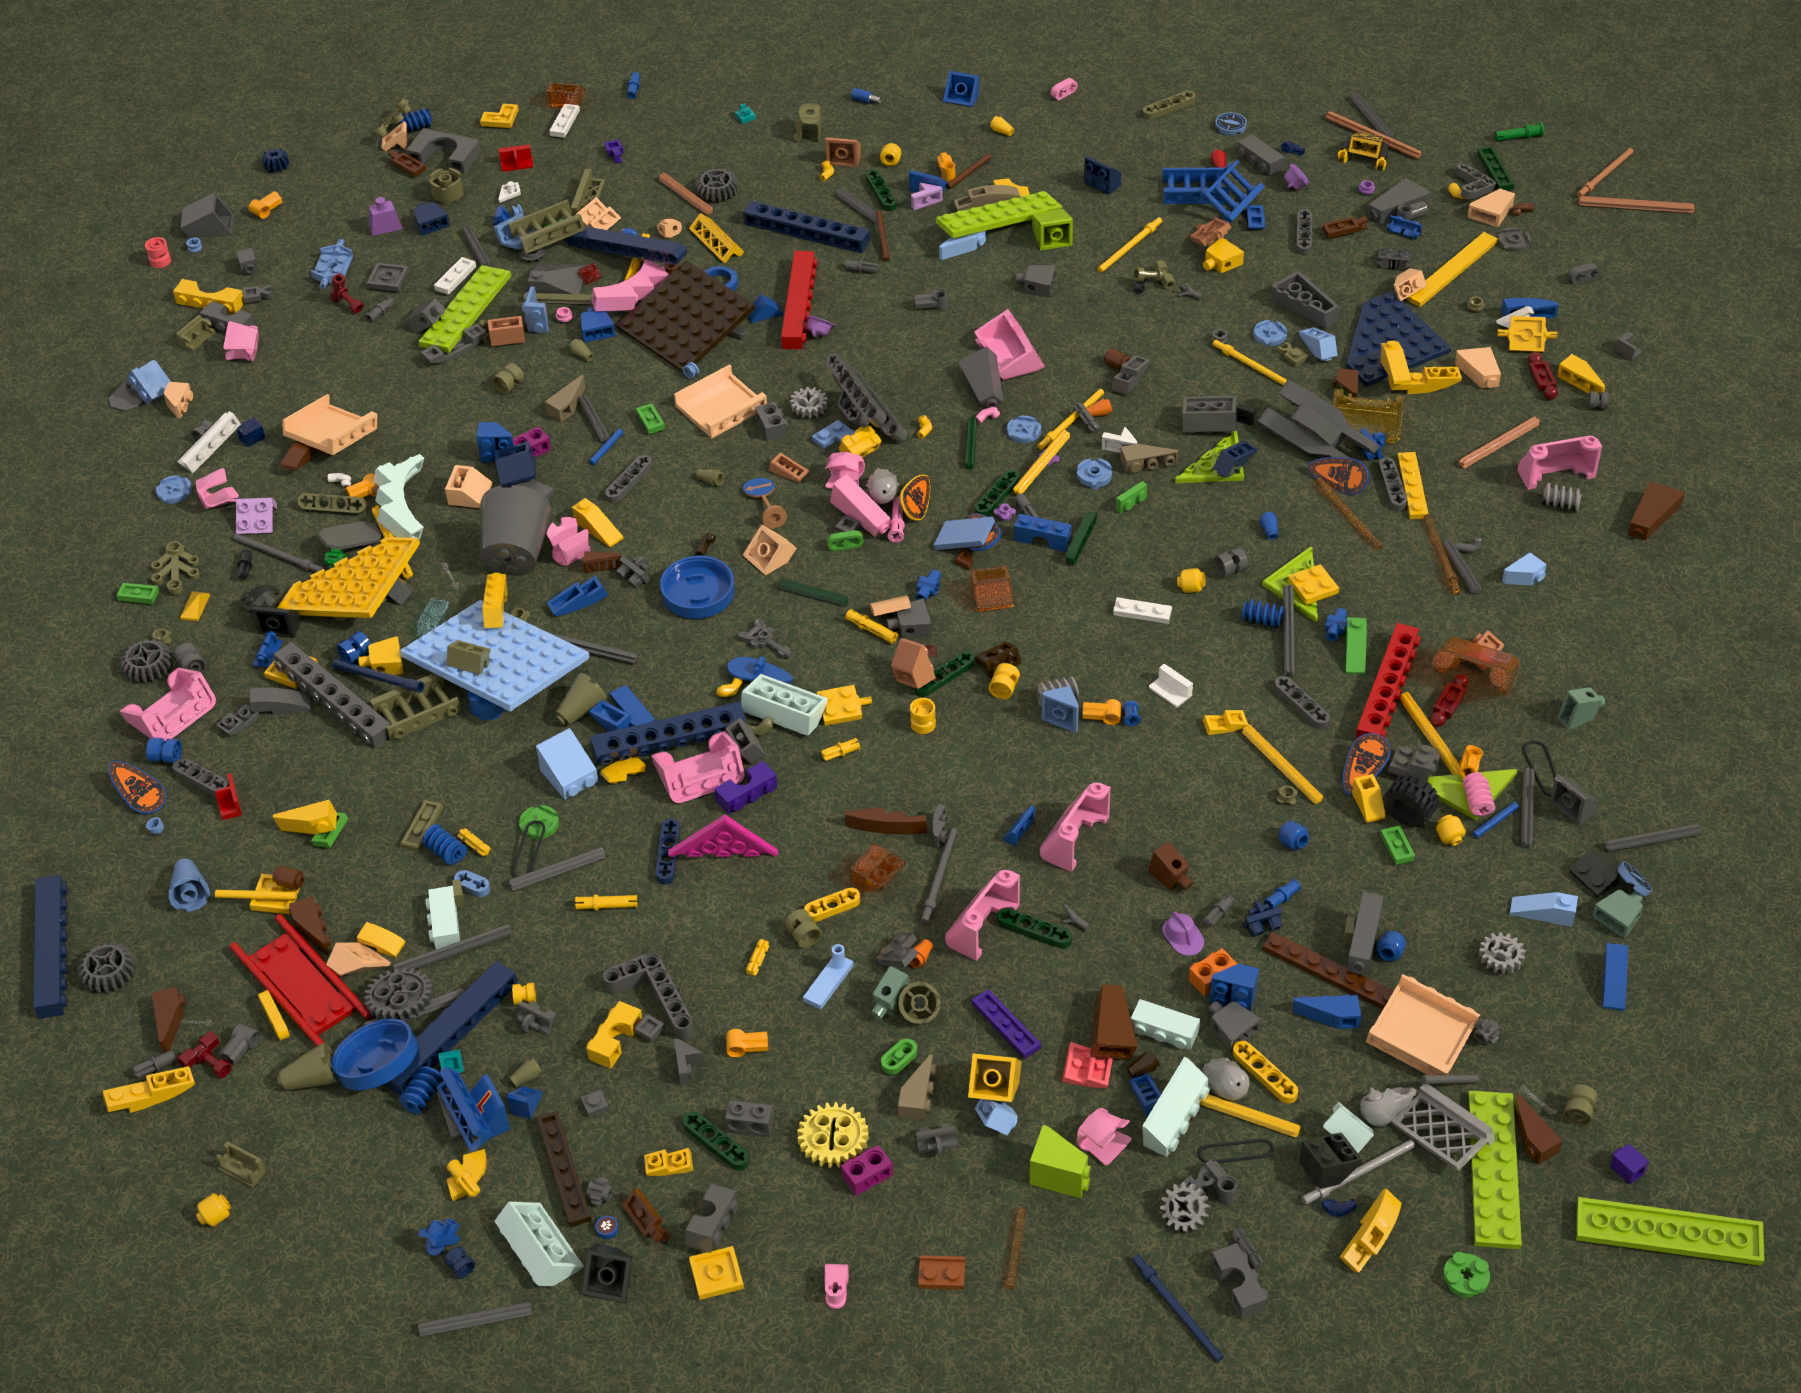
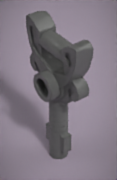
M758 618L755 620V626L750 631L738 633L739 640L751 644V647L754 649L769 646L783 658L787 657L790 659L793 657V652H791L789 647H783L773 641V628H766L765 624Z

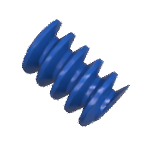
M426 107V111L421 108L420 113L418 110H415L414 114L408 112V116L402 114L404 118L399 122V125L405 122L407 131L409 128L413 132V127L419 130V125L425 128L426 123L431 127L432 119L430 111Z
M1251 599L1249 603L1246 600L1242 612V620L1246 621L1249 617V622L1251 623L1256 619L1257 624H1261L1263 621L1264 626H1268L1270 623L1271 627L1275 628L1278 624L1279 628L1283 617V606L1276 610V604L1269 608L1268 602L1263 607L1260 600L1257 605L1254 604V599Z
M434 824L430 826L424 834V846L429 848L448 865L458 863L466 855L467 847L454 836H451L449 832H446L444 828H441L440 825Z
M426 1066L419 1068L418 1073L414 1075L413 1080L410 1081L404 1093L399 1097L401 1105L408 1112L416 1115L422 1113L420 1109L426 1107L425 1102L431 1100L430 1096L435 1094L434 1089H437L436 1087L439 1083L444 1081L437 1070Z

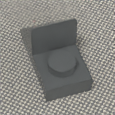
M674 1039L681 1086L689 1085L688 1077L692 1076L691 1066L704 1064L702 1052L680 1039Z

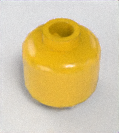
M886 144L880 153L881 162L889 167L895 166L900 161L901 149L896 144Z
M1198 568L1184 569L1180 577H1177L1178 587L1182 588L1184 593L1200 592L1205 587V575Z
M1446 815L1437 821L1436 832L1442 843L1455 846L1463 841L1462 838L1465 836L1466 830L1458 817Z
M213 1193L198 1203L197 1209L199 1213L196 1216L201 1224L205 1225L207 1223L209 1226L214 1227L229 1217L231 1205L222 1194Z

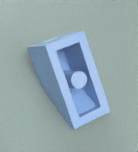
M1528 553L1504 569L1502 582L1504 584L1533 585L1537 581L1540 582L1544 579L1547 564L1532 553Z
M980 1099L975 1107L985 1126L1005 1135H1008L1010 1130L1014 1129L1017 1124V1114L1013 1108L1003 1101Z

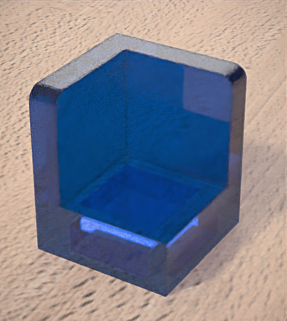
M255 418L241 423L236 429L239 439L247 448L265 439L263 426Z

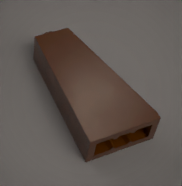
M1649 481L1630 523L1628 535L1646 541L1682 506L1685 492Z
M1103 984L1095 1001L1090 1056L1130 1060L1138 1046L1123 986Z

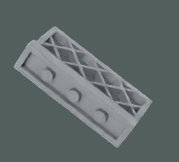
M1423 1084L1420 1087L1421 1093L1412 1100V1104L1391 1121L1392 1125L1457 1171L1485 1144L1490 1146L1495 1141L1492 1127L1429 1084ZM1421 1102H1424L1428 1105V1110L1416 1111V1107ZM1432 1115H1443L1445 1121L1432 1123ZM1429 1116V1123L1417 1124L1416 1117ZM1413 1117V1125H1403L1400 1123L1404 1118ZM1459 1126L1462 1133L1449 1134L1448 1127ZM1445 1127V1135L1433 1136V1128ZM1430 1129V1136L1420 1137L1417 1135V1130ZM1465 1138H1476L1479 1140L1475 1145H1465ZM1462 1139V1146L1450 1147L1449 1140ZM1446 1140L1447 1148L1434 1147V1141ZM1463 1152V1157L1456 1162L1450 1158V1153Z

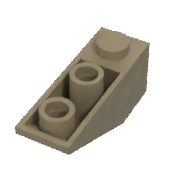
M579 376L545 401L546 413L559 422H563L574 414L579 403L578 398L583 395L585 390L584 376Z
M1142 444L1121 447L1120 460L1126 473L1176 465L1178 463V450Z
M929 1055L901 1087L898 1103L899 1118L925 1120V1114L930 1113L931 1100H928V1095L933 1094L934 1082H931V1077L936 1076L937 1064H933V1055Z

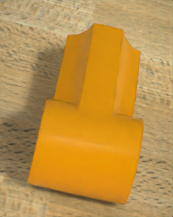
M941 153L937 157L941 178L950 182L955 178V163L952 162L950 155Z
M274 191L260 201L253 200L249 204V211L261 219H265L269 216L270 210L282 203V198Z
M367 474L361 482L345 488L347 495L353 497L377 496L379 486L373 482L375 474Z
M1110 699L1105 703H1083V719L1103 720L1109 725H1116L1120 722L1121 703L1119 701Z
M1473 745L1466 747L1459 762V773L1462 779L1471 773L1478 772L1480 759L1483 755V751Z
M732 1029L726 1033V1053L730 1057H741L745 1052L768 1051L767 1032L744 1033L740 1029Z

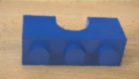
M1019 514L1014 524V541L1032 544L1034 537L1040 536L1048 541L1050 549L1064 552L1067 551L1071 542V524Z

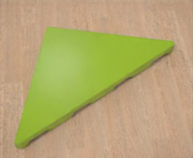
M1237 430L1216 444L1214 449L1201 456L1199 461L1186 468L1184 473L1176 476L1175 483L1244 481L1243 466L1228 478L1221 477L1217 474V471L1212 469L1222 450L1239 443Z
M1310 546L1262 581V586L1283 599V587L1290 585L1288 575L1314 567L1313 548ZM1293 589L1294 608L1316 622L1318 619L1317 601L1306 605Z
M1516 769L1479 772L1488 780L1493 800L1498 797L1517 775ZM1461 774L1429 777L1428 782L1436 789V794L1440 798L1439 801L1477 821L1480 816L1473 815L1469 810Z

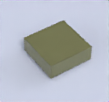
M459 879L452 880L456 907H464L461 881Z
M1347 916L1344 929L1345 945L1352 944L1355 917Z

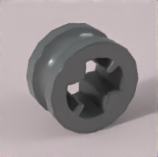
M1223 329L1214 330L1212 341L1218 340L1225 344L1228 336L1227 331Z

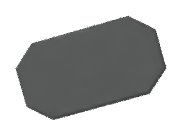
M128 378L109 397L110 406L122 411L138 408L144 401L131 385Z
M360 521L323 528L317 537L326 547L342 550L379 543L383 538V534L375 524Z

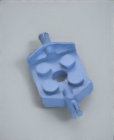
M339 238L336 245L320 248L321 255L315 270H311V275L313 279L321 281L319 284L321 289H326L327 284L332 282V277L340 273L345 277L353 253L351 249L343 246L345 243L343 239L340 240Z

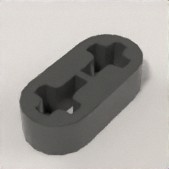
M1594 263L1572 268L1568 272V278L1573 284L1592 280L1598 277L1600 269Z

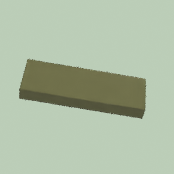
M424 800L400 843L401 848L420 852L423 846L424 834L430 826L436 823L443 810V804Z

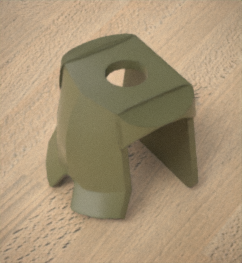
M801 105L794 120V140L800 142L802 125L813 124L818 126L819 143L821 135L820 105ZM812 111L814 114L808 115L806 112Z

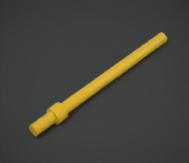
M1158 217L1152 223H1148L1144 230L1097 268L1098 271L1101 273L1145 236L1153 233L1156 227L1162 223V219Z
M1214 340L1212 345L1222 350L1223 354L1234 357L1281 385H1284L1287 381L1285 378L1235 351L1234 347Z
M1099 389L1083 403L1084 406L1088 408L1104 395V391ZM1074 411L1055 430L1047 433L1038 444V448L1043 450L1048 444H1051L1062 430H1065L1079 417V413Z

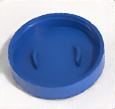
M691 556L680 559L664 571L660 580L661 597L664 605L672 613L685 618L699 619L716 615L729 606L735 594L734 576L731 569L724 562L708 556Z
M399 1019L378 1020L359 1028L342 1041L333 1054L331 1061L332 1069L340 1083L348 1089L367 1090L375 1088L394 1079L411 1064L418 1050V1042L406 1022Z

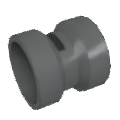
M1590 391L1588 408L1600 407V409H1607L1609 393Z
M208 420L201 422L199 427L191 431L193 438L198 441L213 424Z

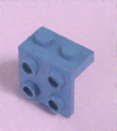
M519 213L494 226L500 245L515 248L516 250L523 248L520 241L521 236L513 238L508 223L524 217L523 214Z
M531 286L529 292L526 293V302H523L522 311L525 312L524 323L527 326L528 332L548 333L549 325L545 303H537L535 287Z
M155 360L150 361L139 369H133L127 375L129 382L147 405L164 395L168 383L171 382Z

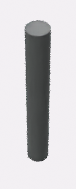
M1477 1074L1422 1075L1421 1082L1422 1084L1478 1083L1479 1076Z

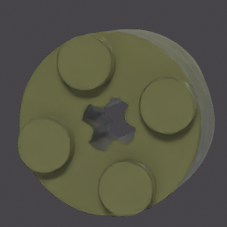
M443 168L438 169L430 175L429 183L432 197L434 200L445 205H450L464 195L460 172L453 168H448L449 170L443 171Z

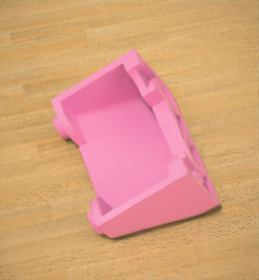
M1009 309L974 331L978 337L975 340L980 348L987 346L997 354L999 375L1003 380L1034 373L1045 368L1034 347Z
M1594 436L1534 445L1521 459L1517 470L1528 490L1537 487V481L1542 480V474L1572 469L1575 475L1583 473L1587 479L1596 478L1602 445Z
M177 668L167 679L168 686L171 689L169 693L144 711L138 705L129 704L120 710L121 715L129 724L148 738H164L165 741L167 738L172 739L211 710L216 703L215 695L201 672Z
M725 731L717 733L709 739L710 751L675 763L668 752L651 755L654 766L670 798L674 802L682 803L715 792V787L729 779L735 784L740 783L744 779V769L738 745Z
M1092 783L1068 806L1040 847V856L1043 860L1070 872L1073 871L1077 864V861L1074 859V842L1078 837L1079 827L1082 824L1092 827L1093 823L1100 821L1102 824H1105L1109 819V786L1102 783Z
M1009 870L999 871L977 893L945 935L946 945L977 961L982 955V949L978 945V931L991 911L998 913L1002 908L1016 910L1020 906V875Z

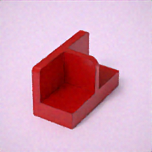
M530 144L499 148L502 172L533 168Z
M231 773L227 774L230 786L215 791L222 820L242 815Z

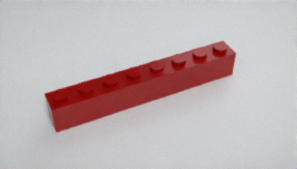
M794 251L781 335L782 349L802 350L803 343L807 341V334L805 332H808L806 322L808 319L806 316H810L811 300H813V290L811 289H814V279H816V269L814 268H817L818 260L814 257V251Z

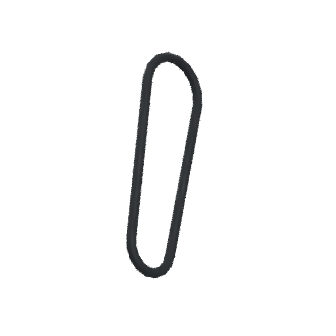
M1539 741L1525 743L1522 749L1530 767L1534 769L1526 753V746L1536 743L1544 747L1555 777L1557 774L1546 745ZM1535 771L1534 776L1544 794L1551 797V794L1544 789Z

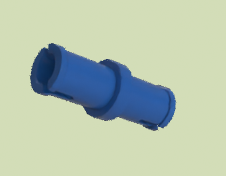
M632 72L630 81H628L626 95L629 99L636 98L641 77L638 72Z
M1292 879L1283 887H1278L1275 893L1264 900V905L1268 904L1269 910L1282 902H1287L1290 896L1301 889L1300 883L1296 879Z

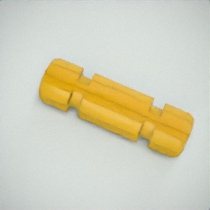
M467 829L459 831L458 838L477 851L478 854L481 856L489 854L490 847L474 834H471Z
M760 939L758 941L757 947L754 949L749 960L750 963L746 967L748 975H757L758 968L761 966L766 955L765 953L769 948L767 940Z

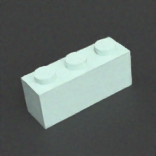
M453 886L428 890L429 898L425 900L427 911L430 910L431 914H427L428 925L432 926V930H429L430 942H434L436 949L459 942L458 916Z
M1139 999L1131 1017L1133 1030L1136 1034L1152 1037L1159 1042L1173 1044L1180 1049L1191 1050L1199 1032V1018Z

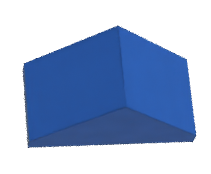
M760 294L753 302L756 309L748 317L751 323L783 315V312L777 302Z
M522 1086L508 1093L507 1100L511 1115L531 1119L543 1091Z

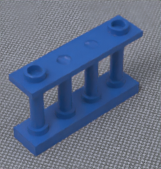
M1238 160L1234 164L1230 162L1224 168L1226 172L1209 189L1205 188L1199 194L1201 197L1197 201L1200 203L1205 198L1223 215L1222 218L1224 221L1229 222V224L1265 187L1261 182L1256 187L1252 186L1234 168L1239 163ZM1230 173L1247 190L1248 195L1246 193L1243 194L1226 175ZM1221 181L1239 198L1240 204L1235 202L1218 185ZM1214 190L1231 207L1232 212L1227 211L1210 192Z
M1163 168L1162 182H1168V188H1164L1163 204H1210L1205 198L1198 203L1197 201L1201 197L1199 194L1205 188H1210L1207 187L1206 182H1216L1226 171L1224 168ZM1221 181L1218 185L1229 195V188L1223 187ZM1174 182H1184V188H1174ZM1190 182H1200V187H1191ZM1214 190L1210 192L1220 204H1227Z

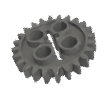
M404 967L402 971H398L395 968L394 973L387 970V975L385 976L379 974V980L372 979L373 984L367 985L368 990L365 991L364 997L367 1011H370L371 1016L376 1015L377 1020L383 1017V1019L399 1018L403 1021L404 1017L411 1020L412 1014L419 1016V1010L425 1011V1005L431 1004L430 1000L433 999L432 993L434 991L431 980L427 978V974L422 975L420 970L415 973L414 968L408 972L406 967Z

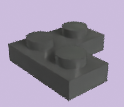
M900 932L896 934L892 942L881 950L875 959L880 966L906 967L918 955L915 948L911 947L917 938L913 933Z

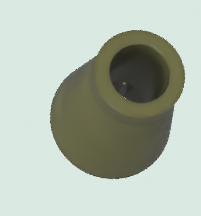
M575 339L571 342L569 350L573 355L587 362L593 359L594 354L582 340Z
M699 469L697 471V479L716 487L723 483L724 474L719 469Z
M534 1058L527 1059L509 1078L515 1087H518L521 1084L538 1078L542 1070Z

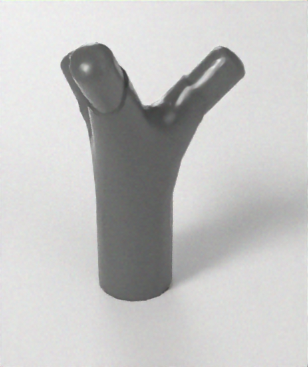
M1187 283L1181 286L1185 292L1178 294L1179 297L1192 296L1198 300L1203 296V294L1191 289Z
M1067 904L1063 905L1070 916V919L1063 920V924L1073 923L1084 931L1090 927V924L1080 918L1074 909L1071 910Z

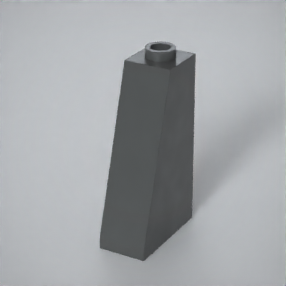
M1405 178L1369 204L1367 217L1378 223H1383L1390 220V215L1396 217L1397 208L1400 204L1412 205L1424 201L1428 206L1430 205L1431 191Z
M986 346L959 361V365L981 404L986 408H990L1004 403L997 354Z
M1363 892L1348 958L1346 970L1348 972L1368 975L1379 927L1383 895Z

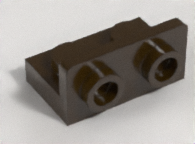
M1006 641L975 656L976 664L986 668L989 678H993L999 664L1008 663L1013 666L1021 664L1017 646Z

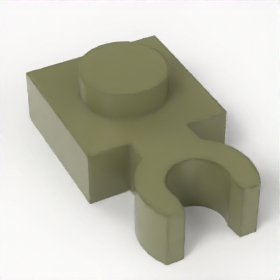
M1285 342L1284 348L1278 347V352L1284 355V359L1295 367L1308 360V354L1298 347L1291 348V344Z

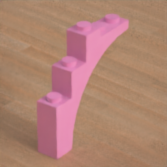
M642 259L643 266L641 270L630 279L611 286L593 288V307L595 311L633 310L635 303H638V300H644L669 277V273H666L664 266H659L655 261Z

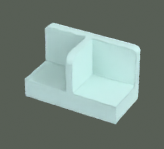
M1337 1102L1333 1107L1334 1113L1323 1124V1127L1331 1134L1342 1132L1357 1153H1359L1374 1136L1373 1130L1341 1103Z

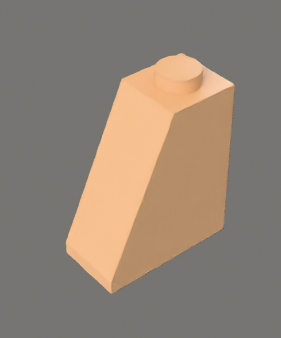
M1498 189L1470 203L1467 218L1498 227L1513 207L1515 193Z
M1491 347L1457 350L1455 365L1481 388L1499 387L1501 373Z

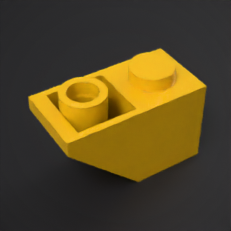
M1370 774L1354 778L1352 795L1366 823L1385 819L1386 815L1381 789L1374 775Z

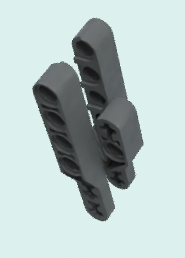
M837 353L829 355L826 364L843 388L838 406L846 417L859 428H865L871 422L876 427H880L896 443L904 442L907 438V431L879 395L868 385L858 370L848 365Z
M1289 379L1277 394L1288 400L1292 406L1296 405L1298 407L1290 417L1293 422L1268 407L1256 421L1262 428L1279 436L1285 442L1292 443L1300 451H1305L1309 456L1314 455L1320 459L1330 457L1350 458L1337 450L1344 438L1371 454H1374L1379 448L1378 444L1350 427L1341 410Z

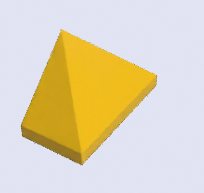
M191 592L180 619L199 621L210 593Z

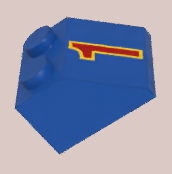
M486 1074L479 1080L470 1094L493 1134L490 1138H493L510 1130L505 1105L488 1074Z

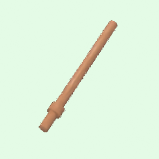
M1632 148L1627 149L1594 179L1586 182L1582 189L1577 192V196L1580 197L1590 193L1596 184L1633 154L1634 150Z

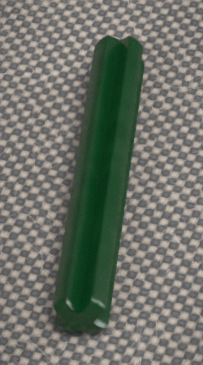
M975 417L967 419L966 469H973L975 464L977 419Z
M781 579L779 582V589L841 606H846L848 603L847 595L787 579Z

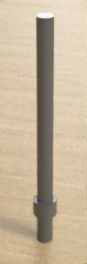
M235 534L233 540L301 566L306 571L318 572L324 569L314 564L311 560L300 559L242 535Z
M950 828L928 898L924 901L922 907L924 911L920 920L923 924H928L931 913L935 910V900L957 834V829Z

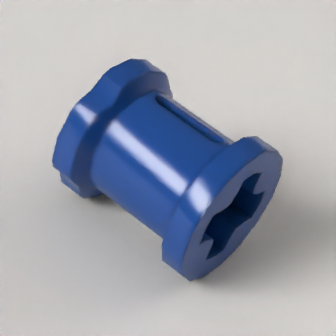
M1135 701L1123 703L1121 709L1125 715L1124 723L1127 726L1140 724L1141 717L1138 715V703Z

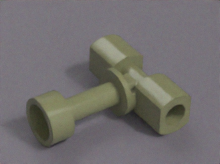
M1163 260L1156 261L1155 271H1145L1144 268L1140 267L1134 269L1133 277L1135 281H1143L1144 278H1155L1156 281H1161L1165 289H1172L1175 286L1176 281L1172 274L1167 273L1169 268Z

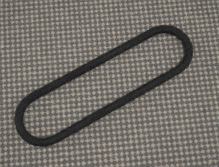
M534 820L528 823L526 826L512 868V875L514 878L518 877L515 875V869L528 829L532 824L538 823L542 825V832L537 844V848L529 872H532L533 866L545 833V825L542 821Z
M1267 1139L1209 1144L1199 1149L1198 1156L1202 1162L1206 1163L1210 1160H1205L1201 1155L1202 1150L1206 1148L1266 1142L1271 1147V1151L1268 1154L1212 1161L1222 1163L1266 1158L1273 1154L1274 1145Z

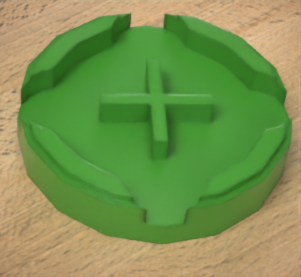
M539 805L536 808L530 807L519 818V827L523 834L528 823L534 820L542 821L545 825L543 839L551 836L559 827V818L556 811L545 805ZM538 823L532 824L528 829L526 837L539 839L542 825Z

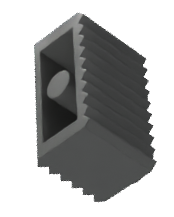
M738 718L726 727L725 730L738 745L740 756L749 764H753L765 755L752 729L741 718Z

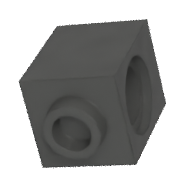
M253 248L236 251L242 275L259 272Z

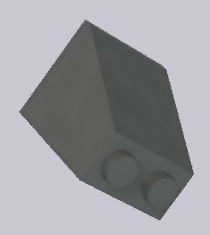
M214 192L183 208L180 228L189 238L232 235L234 214Z

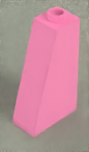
M848 474L833 483L830 502L847 516L860 521L861 527L874 537L888 530L890 517Z

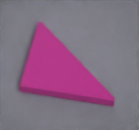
M723 815L669 849L668 856L674 857L677 854H687V857H703V854H715V857H731V854H744V856L771 854L772 856H777L778 849L728 816Z

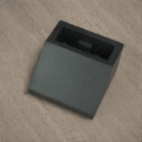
M1341 1132L1303 1140L1299 1162L1319 1189L1340 1185L1362 1163L1363 1159Z

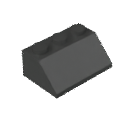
M1236 396L1184 397L1182 410L1183 432L1213 433L1215 431H1223L1229 433L1236 431Z

